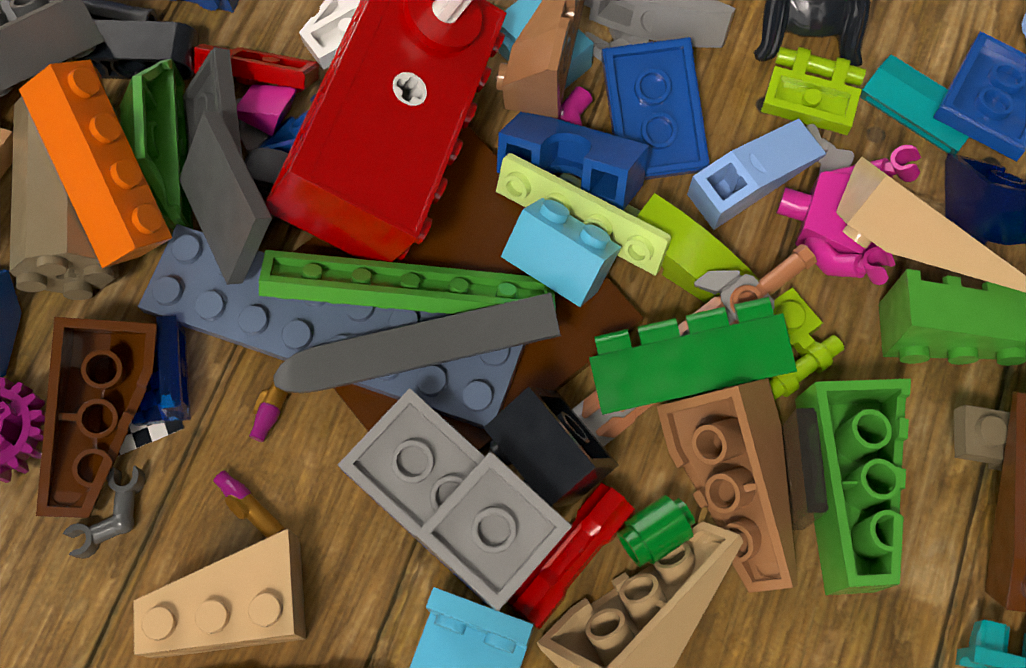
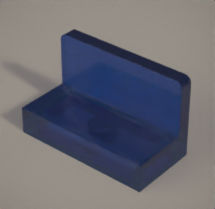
M176 315L156 317L158 331L154 374L133 419L132 424L134 426L191 420L186 331Z

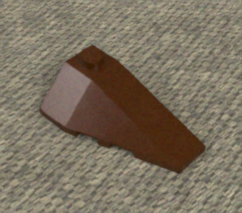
M54 317L36 516L91 517L154 374L158 324Z
M1013 392L985 592L1006 610L1026 612V393Z

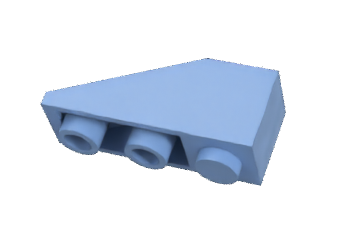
M796 119L730 151L692 177L687 195L712 229L715 230L825 157L826 152L802 121Z

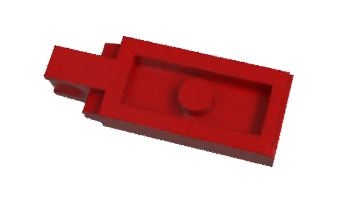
M200 44L194 48V73L198 72L210 51L217 46ZM241 47L228 49L230 50L232 74L236 76V81L242 84L252 85L267 82L277 84V86L294 88L297 90L296 93H299L319 79L318 62Z

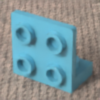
M433 587L426 605L430 615L409 668H521L534 631V624Z

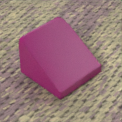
M252 84L236 106L238 119L273 136L290 111L297 90L291 87Z

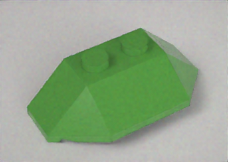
M166 59L132 76L120 104V125L167 226L172 230L175 229L176 224L193 229L192 207L179 181L188 155L182 97L185 92V82L174 61Z

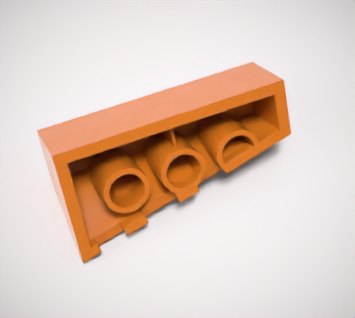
M91 60L49 64L19 88L102 268L139 258L173 238L107 97L102 76Z

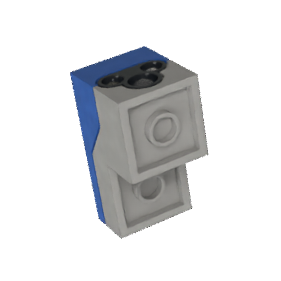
M410 388L338 464L339 468L485 604L496 611L501 609L572 527L491 452L486 457L482 455Z

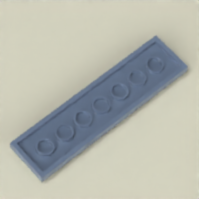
M176 224L172 233L173 238L168 241L138 305V308L146 314L286 361L298 352L312 347L452 315L259 296V277L264 252L257 251L243 283L227 285L203 232ZM526 344L354 383V385L397 400L410 388L436 413L484 429L483 427L503 409Z

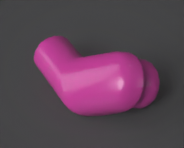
M577 86L561 104L559 116L555 119L582 126L580 116L593 101L590 93L584 88Z

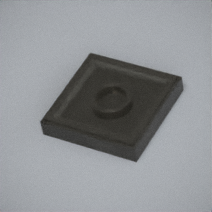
M814 408L795 409L782 426L792 530H804L828 511L817 411Z

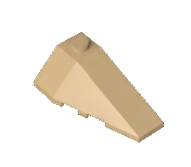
M863 157L858 160L836 211L847 224L842 232L865 249L873 242L885 252L1026 293V275Z
M702 521L692 528L693 538L655 564L649 565L631 578L624 572L611 581L614 589L590 604L585 598L572 606L537 642L540 650L558 668H674L742 546L743 540L741 535Z

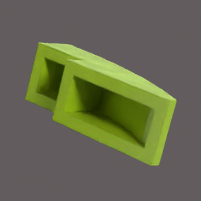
M656 193L652 195L636 216L671 236V241L661 266L664 268L662 275L704 303L720 296V293L713 294L694 286V282L708 271L738 270L740 271L739 275H751L759 281L758 277L724 244L684 212Z

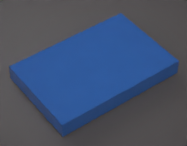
M980 32L972 43L933 118L1017 162L1026 151V54Z
M691 37L603 48L601 58L612 134L649 145L644 180L694 174L709 166L710 162Z

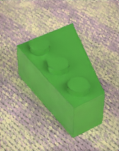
M906 269L878 304L883 357H899L900 362L907 364L926 362L930 358H948L950 364L956 365L971 364L979 359H996L997 364L1004 366L1019 365L1026 362L1025 292L991 282L983 283L982 290L962 287L961 277L950 275L942 278L943 283L921 280L920 271Z

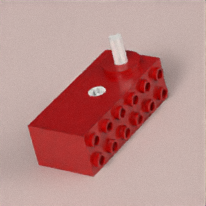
M360 0L267 197L265 204L269 212L359 259L393 262L396 258L403 260L413 243L421 244L430 230L432 218L428 217L427 214L431 204L435 205L446 189L448 179L443 177L447 165L451 166L462 148L463 141L458 139L461 128L465 129L476 112L478 104L472 100L475 93H479L491 74L492 69L487 66L489 57L493 58L503 43L505 34L500 29L507 13L487 0Z

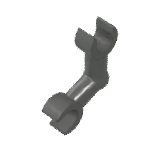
M133 466L132 480L127 485L121 486L122 472L112 467L107 481L110 488L115 491L113 516L91 526L77 523L66 528L62 534L68 537L75 538L84 533L86 535L84 545L79 549L73 550L69 555L80 559L89 558L98 550L100 543L120 534H126L133 529L135 523L133 517L135 495L142 490L146 481L145 474L140 468Z

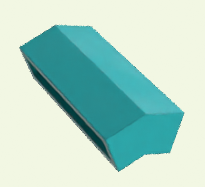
M892 54L881 64L862 89L861 99L953 158L969 139V136L933 118L948 89Z

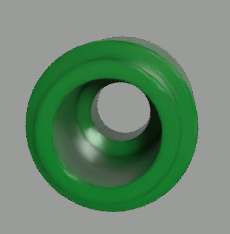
M663 495L625 521V528L617 532V536L624 550L637 566L641 567L647 562L655 564L693 538L691 526L695 524V519L690 509L681 499L677 498L673 501L668 496Z

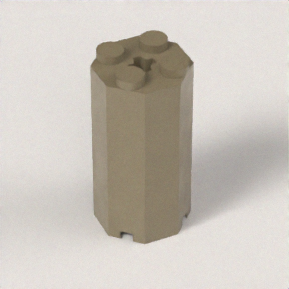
M21 96L14 104L9 272L16 277V288L21 291L40 292L46 290L63 293V296L67 299L86 300L93 296V290L103 289L119 276V264L105 268L101 267ZM113 107V110H114V112H115V114H116V116H117V118H118V113L116 112V110H115L114 107Z

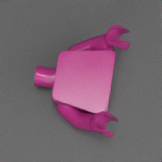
M902 145L893 151L890 161L887 158L871 161L870 163L891 178L897 174L901 180L912 182L918 178L920 170L916 164H905L911 161H918L921 156L916 147ZM855 165L829 172H820L810 194L784 188L776 214L802 221L795 244L797 247L801 244L806 245L814 253L817 260L815 264L825 275L863 278L867 273L869 280L873 284L883 285L889 279L885 268L880 266H895L896 263L893 255L885 252L873 242L865 249L842 232L847 224L836 213Z

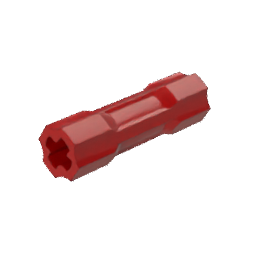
M601 483L578 510L569 531L506 603L528 623L534 624V627L540 630L563 602L570 585L604 545L613 541L617 536V532L625 526V521L635 514V508L615 489Z

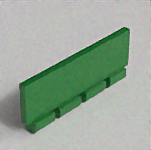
M764 297L734 304L738 324L729 325L725 307L685 315L689 335L681 337L676 318L638 326L641 346L633 348L628 329L594 336L598 356L589 357L602 415L797 372L784 314L774 315L770 298Z

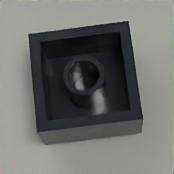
M527 387L483 427L493 439L489 445L494 454L504 464L508 466L513 464L523 476V482L552 508L577 503L619 466L562 396L554 390Z

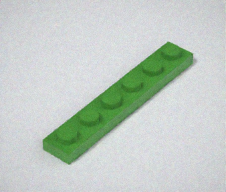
M265 250L259 277V296L361 305L382 309L393 308L428 313L460 314L551 293L556 311L555 292L535 278L525 275Z

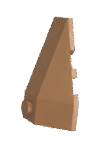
M542 0L512 45L508 63L501 62L499 66L496 88L503 91L505 109L558 118L585 0Z

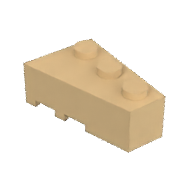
M286 529L134 600V655L155 659L306 639L300 538L289 529Z

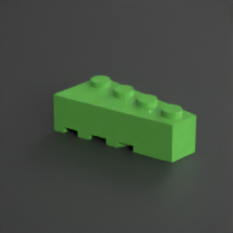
M911 379L814 382L795 399L825 595L875 593L900 584L904 516L900 514L901 490L905 489L906 469L902 468L903 442L908 439L909 419L905 418L906 398L910 396Z

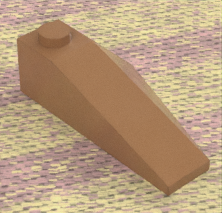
M766 378L657 406L669 455L677 468H684L697 491L692 495L700 509L707 508L717 527L741 535L743 544L732 564L748 592L787 589L797 586L798 580L782 426L769 379Z

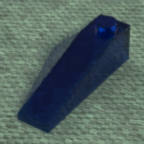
M949 153L945 161V217L984 246H986L987 242L1002 245L1026 244V180L1005 172L1006 168L1004 166Z

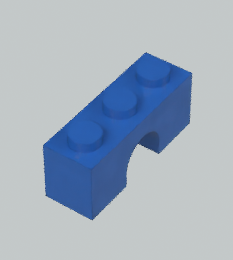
M519 112L499 132L497 173H500L503 158L508 153H512L551 174L568 173L582 178V190L624 210L643 186L649 145L552 117Z

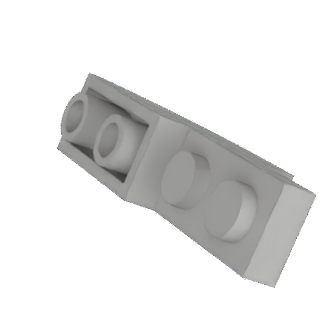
M585 0L584 2L585 6L591 8L589 20L606 27L653 41L691 37L692 47L722 48L724 46L736 9L718 0Z

